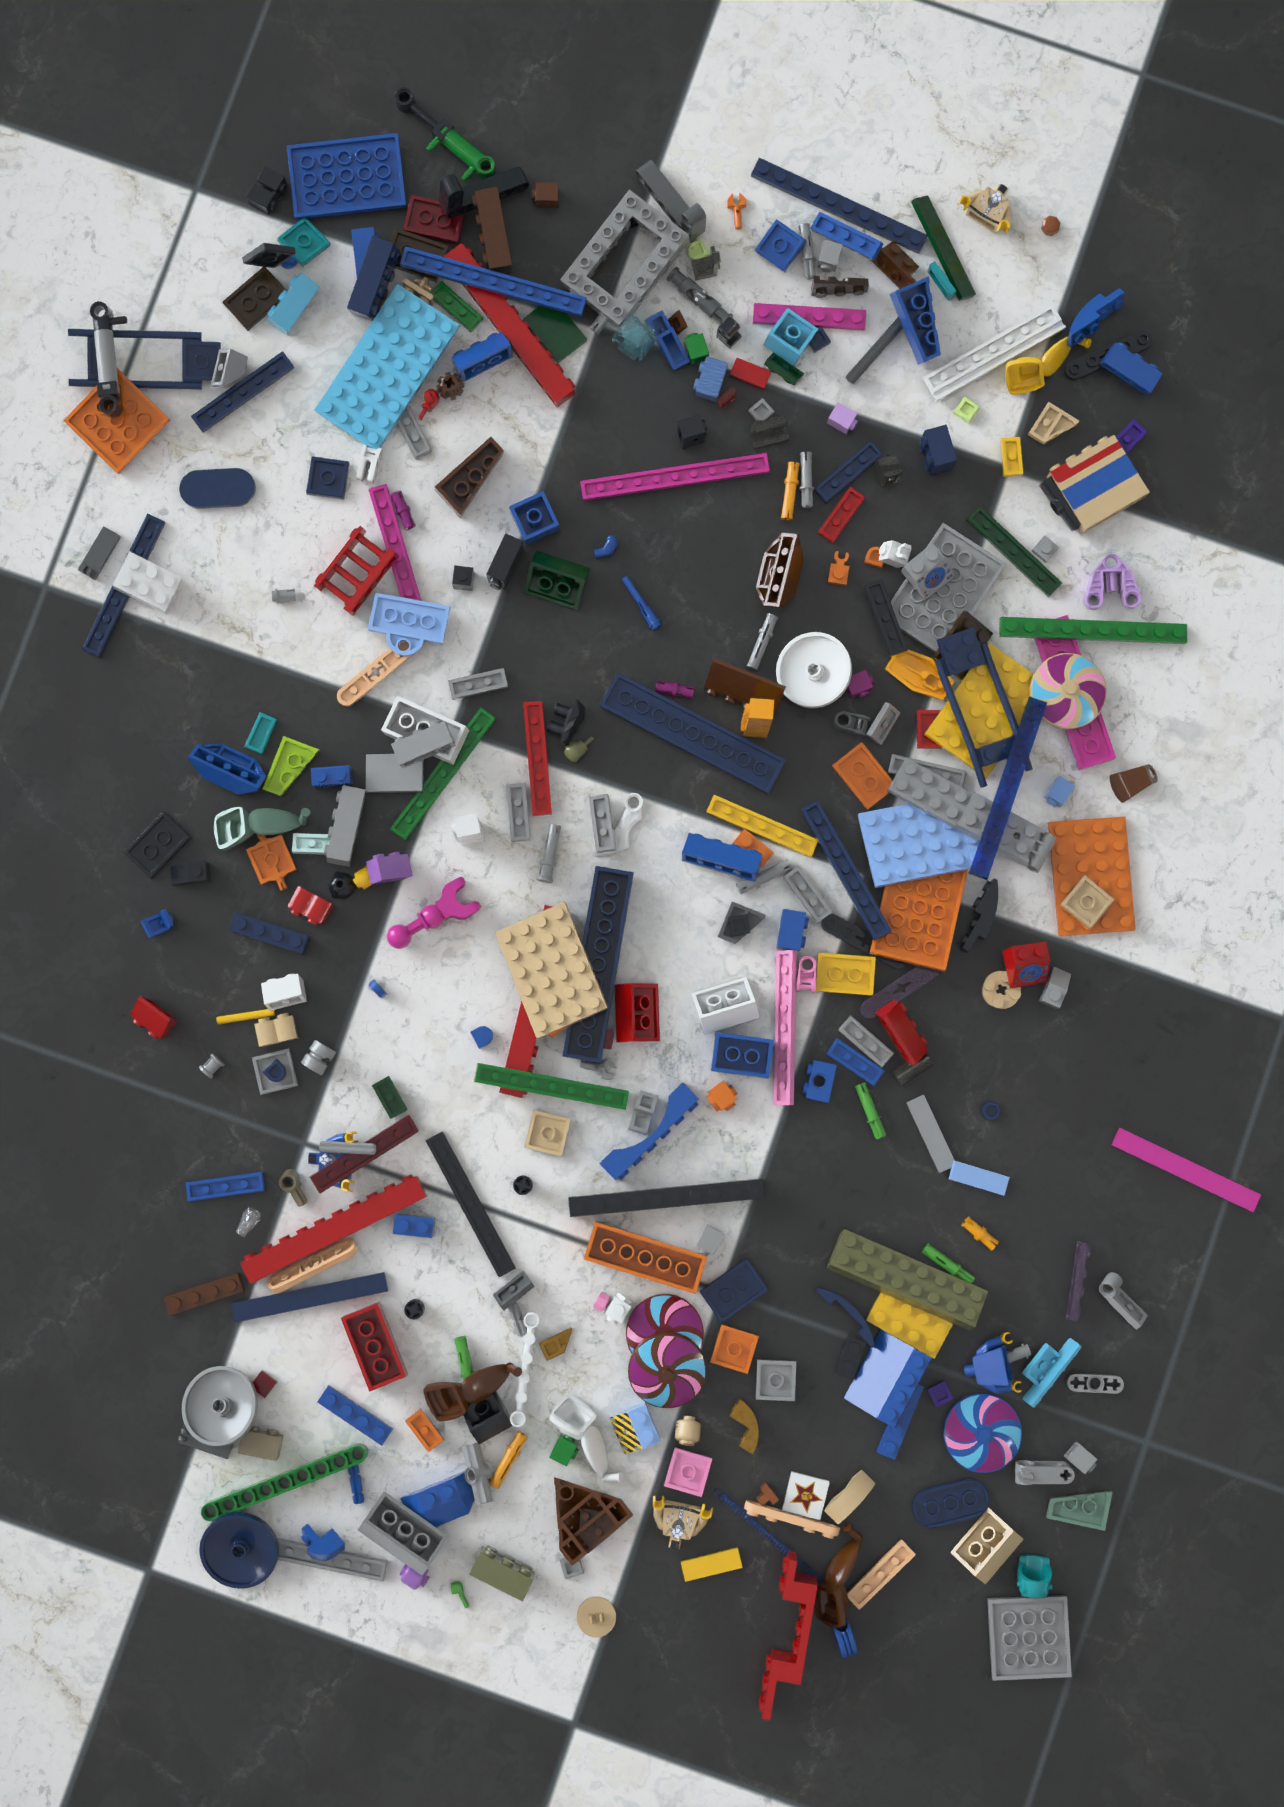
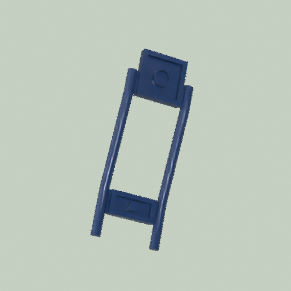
M68 329V336L87 337L88 379H69V386L96 387L99 379L94 329ZM113 330L114 338L182 339L183 382L130 380L137 388L202 390V380L212 381L218 352L221 349V342H203L202 332Z
M974 627L937 639L942 658L935 660V664L969 751L980 788L988 786L982 767L1018 754L1021 756L1025 771L1033 770L1022 733L996 670L988 644L979 645ZM986 663L1014 735L975 748L948 676Z

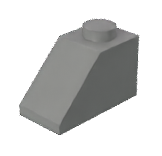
M219 349L211 386L224 387L243 376L247 368L248 356L232 349Z
M1053 966L1038 1002L1054 1009H1059L1067 993L1071 974Z

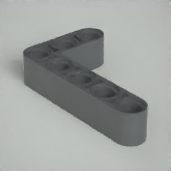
M649 160L635 171L637 178L669 219L689 234V242H692L705 232L706 214L698 203L689 207L652 160Z

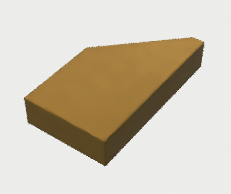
M571 1327L539 1342L547 1361L565 1353L572 1333Z

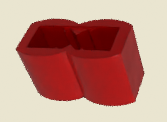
M299 886L288 904V907L291 908V913L298 917H301L302 914L308 917L307 921L315 926L318 923L324 925L334 904Z

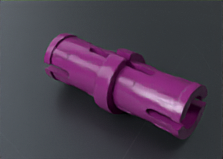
M402 491L392 493L390 496L395 504L396 514L400 517L404 529L410 530L414 528L416 524L411 516V509L404 500Z
M657 680L655 692L672 695V697L681 696L693 699L695 687L680 685L678 682L669 683Z

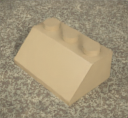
M988 1507L950 1553L975 1577L986 1584L1024 1539Z

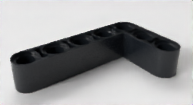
M521 167L509 169L465 187H461L455 174L445 176L440 182L439 203L446 217L451 219L478 209V207H474L472 200L475 190L497 186L501 200L524 191L530 184Z

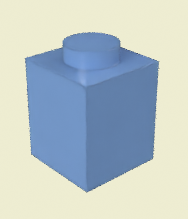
M1058 776L1044 798L1047 799L1046 802L1049 805L1060 808L1075 786L1061 776Z

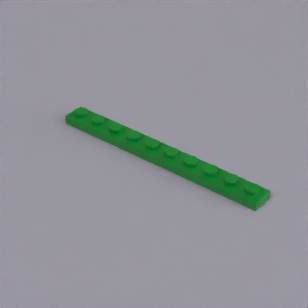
M1000 617L999 637L1186 644L1187 624Z

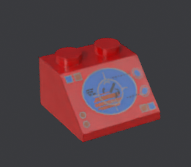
M1046 941L1012 946L1002 951L1010 989L1047 982L1050 956Z

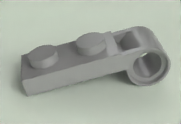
M1110 1272L1100 1284L1099 1291L1113 1308L1137 1330L1142 1326L1148 1315L1120 1288L1123 1283L1122 1278L1117 1273Z

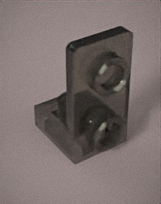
M710 246V257L691 260L695 281L717 276L721 259L719 251H715L714 246Z

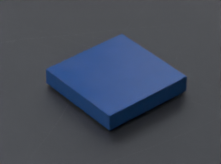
M776 219L754 251L785 273L807 241Z

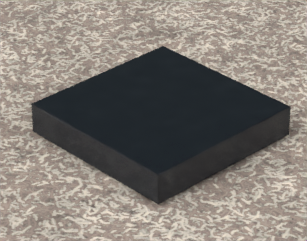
M262 243L242 257L243 264L275 268L295 255L296 252L295 247Z

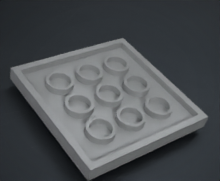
M1052 1595L1040 1599L1028 1597L987 1598L991 1676L993 1681L1072 1677L1066 1595Z

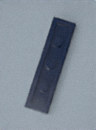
M869 441L816 486L814 491L827 504L880 459L883 453L872 441Z

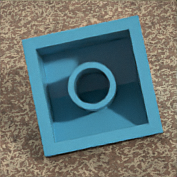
M787 308L769 332L763 346L794 366L813 339L818 328Z

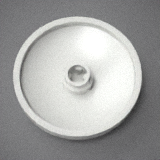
M821 632L805 633L791 640L782 650L776 665L777 682L786 686L784 695L793 703L806 708H820L836 701L847 689L852 676V662L846 648L835 637Z

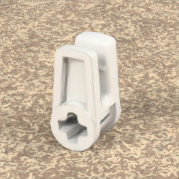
M363 444L356 475L357 480H363L364 475H366V466L368 463H371L370 470H368V482H375L378 466L382 458V448L374 449Z

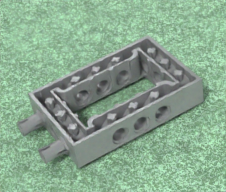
M629 189L560 279L561 284L570 293L587 297L586 304L599 314L589 327L593 332L595 331L599 335L607 322L622 330L689 243V234ZM633 218L640 224L642 229H647L654 235L655 239H660L661 241L618 297L614 298L590 278L595 274L599 264L606 260V255L613 246L618 244L622 234L629 230L631 226L630 219Z

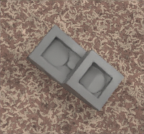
M640 1090L628 1130L647 1135L658 1095Z

